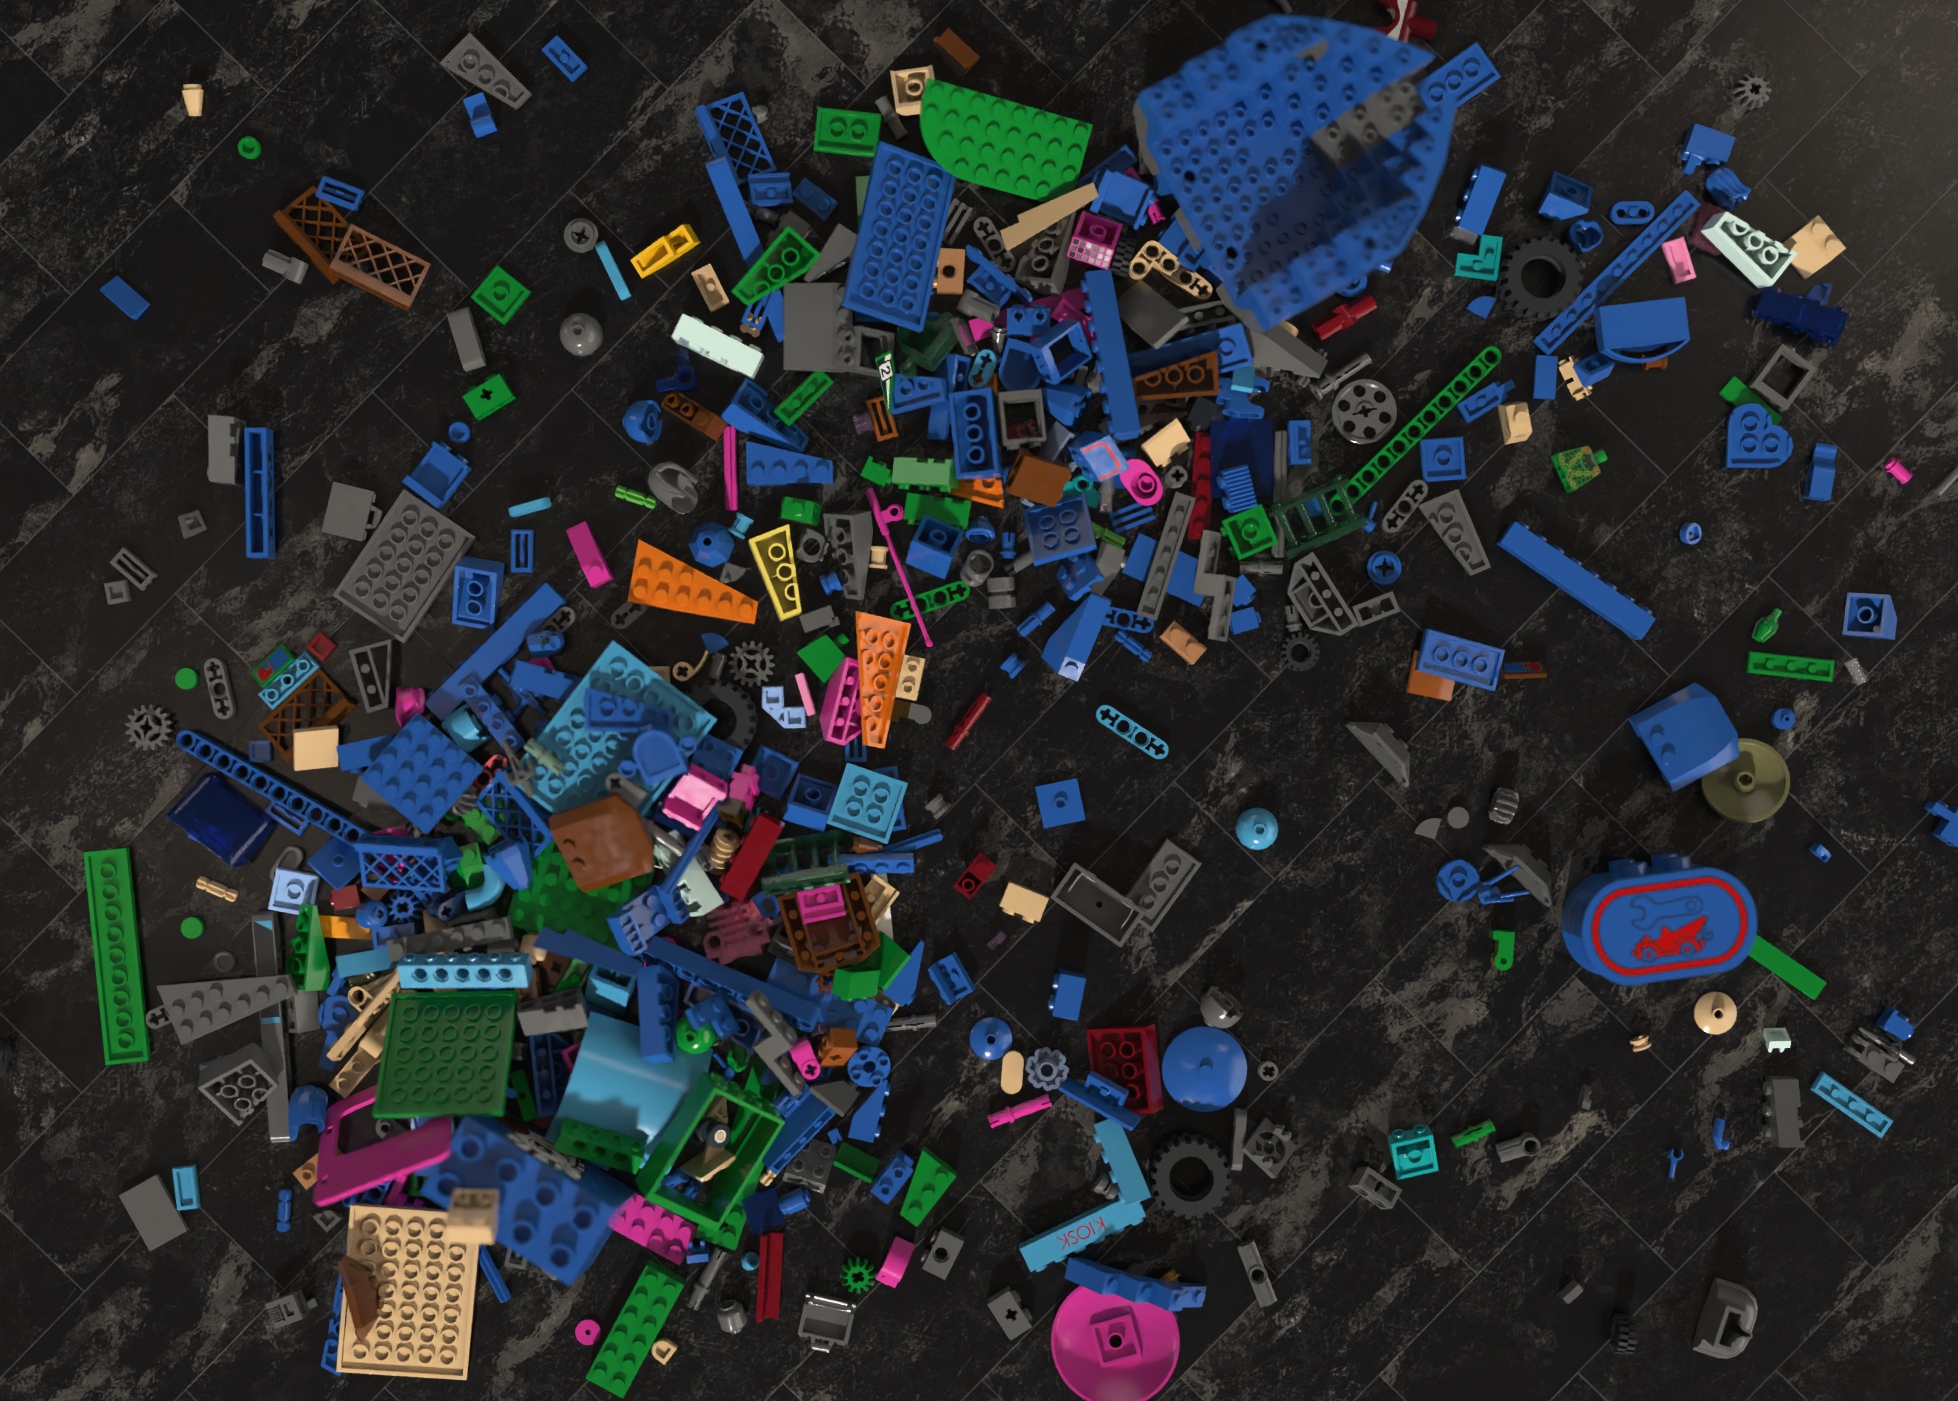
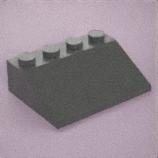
M787 283L783 285V370L846 373V371H842L844 327H853V310L841 306L846 283Z

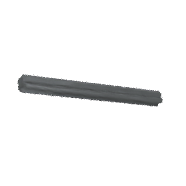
M1284 430L1275 432L1272 529L1278 540V544L1272 546V557L1275 558L1284 557L1288 432Z

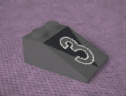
M838 224L820 252L821 256L804 277L805 282L819 283L849 265L857 235L841 224Z

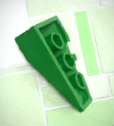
M787 226L731 292L749 306L807 272L821 254L792 228Z
M476 842L458 847L463 858L458 863V867L448 877L455 887L463 886L466 887V890L480 887L484 882L482 865L487 864L482 856L485 853L484 845ZM497 899L493 904H495L499 918H501V911Z
M302 902L296 922L298 932L296 938L291 940L290 945L293 947L291 956L286 958L284 974H291L298 989L304 991L328 990L331 980L330 966L317 905Z

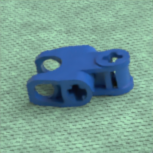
M1233 371L1230 372L1229 378L1220 376L1221 393L1219 395L1204 396L1205 399L1213 403L1223 405L1222 413L1229 417L1262 419L1264 414V408L1254 405L1248 400L1247 395L1249 392L1231 390ZM1255 375L1252 392H1268L1270 382Z

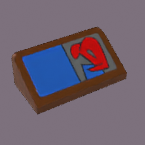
M1540 661L1502 663L1500 669L1501 679L1547 677L1545 667Z

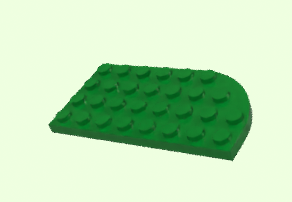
M927 78L919 115L924 143L931 156L944 170L968 182L1045 203L1075 190L1093 126L1092 124Z

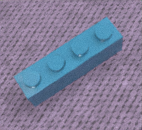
M1111 1119L1095 1124L1096 1130L1092 1131L1096 1143L1101 1142L1104 1150L1100 1152L1104 1162L1110 1163L1112 1170L1109 1171L1113 1184L1117 1182L1120 1191H1117L1121 1203L1126 1202V1205L1129 1207L1151 1198L1123 1127Z

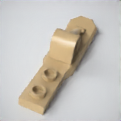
M397 968L385 977L382 976L367 985L356 986L350 989L348 1000L361 1013L354 1023H350L344 1029V1035L340 1039L335 1040L329 1047L330 1051L326 1056L332 1061H338L344 1057L365 1030L390 1004L391 994L401 991ZM360 991L364 993V998L362 1001L358 999V994Z
M404 989V990H401L399 993H418V992H417L416 990H414V989ZM390 1005L360 1040L357 1052L329 1084L345 1099L352 1093L370 1069L381 1061Z

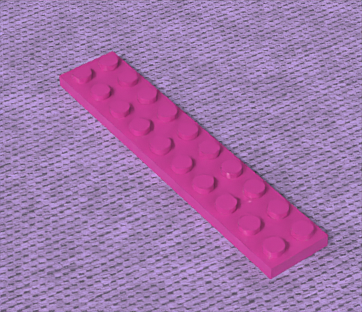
M636 1192L614 1230L680 1265L689 1248V1240H694L699 1226L666 1208L646 1200L644 1196Z

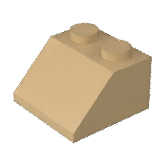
M1819 215L1809 220L1782 243L1786 249L1798 253L1790 263L1804 280L1846 249Z
M1176 418L1140 447V450L1155 469L1158 466L1164 468L1172 461L1170 459L1175 453L1180 455L1189 448L1187 444L1190 442V439Z

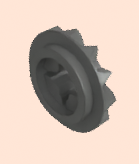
M578 218L566 226L564 240L567 246L574 252L585 253L592 250L595 244L598 243L599 233L591 221ZM585 228V235L589 240L582 239L581 242H578L579 238L574 232L581 233Z

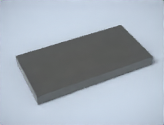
M1141 279L1117 299L1120 320L1156 350L1189 322L1188 318Z
M1169 839L1164 841L1125 896L1146 911L1139 924L1151 932L1154 931L1202 864Z

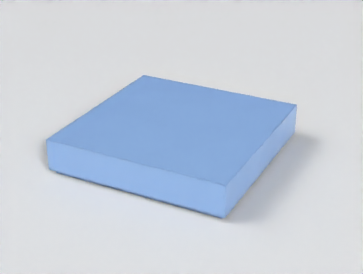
M277 867L268 909L298 915L302 902L314 905L320 875Z

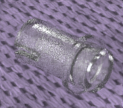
M1857 657L1844 663L1853 678L1852 683L1858 686L1868 681V673H1864Z

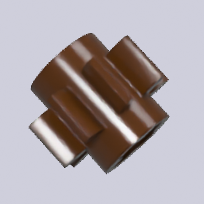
M830 972L818 973L820 980L814 981V984L820 985L818 993L823 990L829 996L830 991L833 990L835 972L833 974ZM824 978L826 980L831 978L832 985L830 986L829 984H827L826 986H824Z

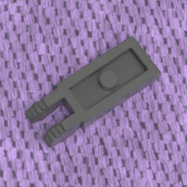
M1853 1034L1851 1039L1863 1047L1859 1052L1848 1045H1845L1843 1049L1853 1055L1856 1060L1894 1083L1905 1065L1898 1060L1893 1062L1882 1056L1881 1052L1887 1053Z

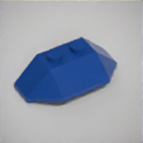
M555 1032L529 1035V1055L538 1118L556 1115L570 1080L561 1051L573 1045Z

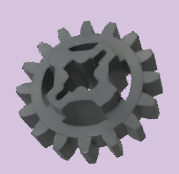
M751 641L750 646L743 642L742 649L736 646L737 654H730L734 661L728 662L729 665L734 667L730 670V673L737 674L734 680L742 679L741 685L743 686L746 682H749V687H753L754 682L761 686L762 679L768 682L767 674H774L770 667L776 665L770 662L774 658V655L768 656L767 654L770 649L766 648L763 650V643H759L756 647L755 641ZM757 650L759 651V653H757L755 656L749 655L746 651ZM739 658L743 660L742 668L740 670L738 668ZM764 658L766 660L765 671L761 668V663L764 660ZM747 659H756L757 662L755 663V666L758 669V671L754 668L748 669L747 666L749 665ZM748 673H755L758 677L750 679L745 676Z
M150 704L149 708L147 705H141V710L139 708L133 709L135 715H128L127 717L131 722L125 723V726L130 727V730L125 733L132 735L129 742L136 741L135 747L141 748L143 746L145 751L149 750L150 747L152 750H158V745L160 747L166 746L164 740H171L172 738L168 733L174 732V729L169 727L174 721H168L167 719L170 713L163 714L164 708L158 707L156 709L154 704ZM144 715V719L138 722L139 719ZM147 725L152 726V730L147 729ZM161 733L159 738L155 740L156 735Z

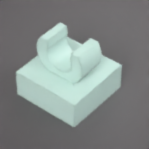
M1764 1028L1763 1037L1766 1041L1768 1052H1772V1048H1778L1780 1052H1783L1785 1048H1790L1791 1040L1785 1028Z

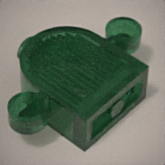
M950 312L941 313L937 320L926 316L923 331L921 332L902 326L898 327L897 341L906 357L899 365V371L903 378H913L918 371L916 365L934 372L959 341L953 330L956 322Z

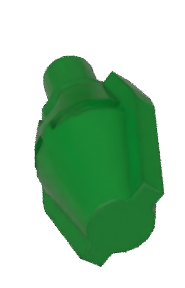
M1774 608L1770 615L1762 617L1755 624L1752 638L1764 643L1774 635L1779 626L1777 619L1782 611Z

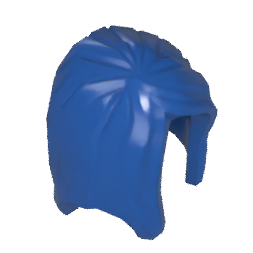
M304 1085L297 1087L292 1093L288 1106L290 1141H294L297 1138L299 1126L304 1123L316 1124L318 1133L325 1130L328 1095L323 1089L314 1085Z

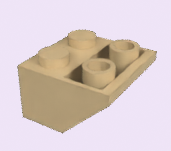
M454 1189L445 1223L449 1242L494 1244L498 1226V1190Z

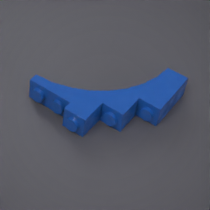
M1069 1257L1065 1273V1279L1098 1294L1118 1295L1133 1303H1150L1166 1311H1182V1308L1202 1307L1207 1287L1200 1283L1173 1282L1140 1276L1096 1263L1084 1257Z

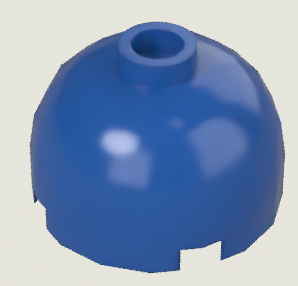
M654 400L636 401L626 410L622 419L623 426L628 435L637 442L653 443V440L656 441L659 438L662 419L658 420L657 412L661 413L657 402Z

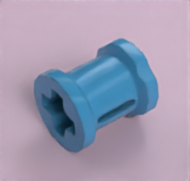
M737 512V518L732 527L728 528L727 531L745 539L744 534L754 520Z

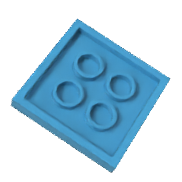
M847 762L827 824L888 844L908 783Z

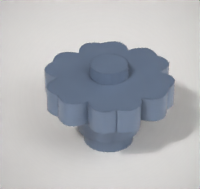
M1047 1046L1036 1049L1035 1056L1028 1057L1025 1067L1026 1071L1030 1073L1028 1076L1029 1082L1033 1083L1036 1088L1043 1086L1046 1091L1057 1089L1060 1084L1059 1081H1065L1069 1072L1068 1066L1064 1064L1066 1057L1058 1049L1051 1052V1049Z

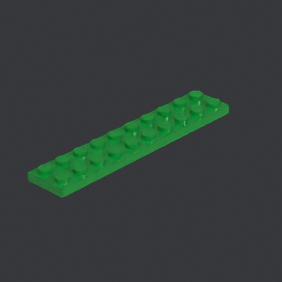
M129 848L83 852L105 1065L151 1060L148 1026L145 1021L146 1007Z

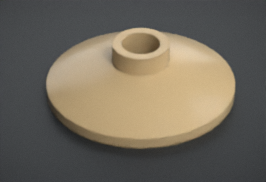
M1709 992L1701 996L1696 1002L1694 1019L1703 1031L1710 1034H1721L1728 1031L1735 1023L1737 1016L1736 1006L1733 1000L1726 994ZM1717 1010H1720L1721 1015L1716 1018L1714 1014Z

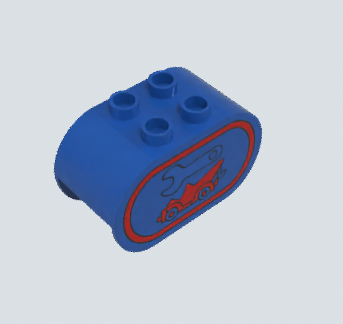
M1677 853L1652 855V866H1647L1646 862H1635V859L1609 861V872L1594 874L1581 881L1567 897L1562 910V936L1574 960L1586 970L1602 975L1606 979L1622 985H1635L1728 971L1746 958L1753 946L1757 931V914L1754 902L1747 889L1736 878L1717 869L1690 863V856H1677Z

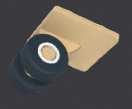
M703 1117L695 1127L697 1139L706 1143L705 1150L680 1166L682 1172L701 1182L711 1179L715 1173L728 1167L736 1159L734 1154L726 1151L724 1148L731 1137L730 1128L728 1125L712 1117Z

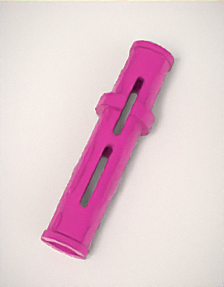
M1046 1093L1010 1108L1006 1106L1004 1110L987 1116L991 1127L994 1128L1009 1121L1013 1123L1014 1119L1049 1106L1051 1107L1052 1105Z

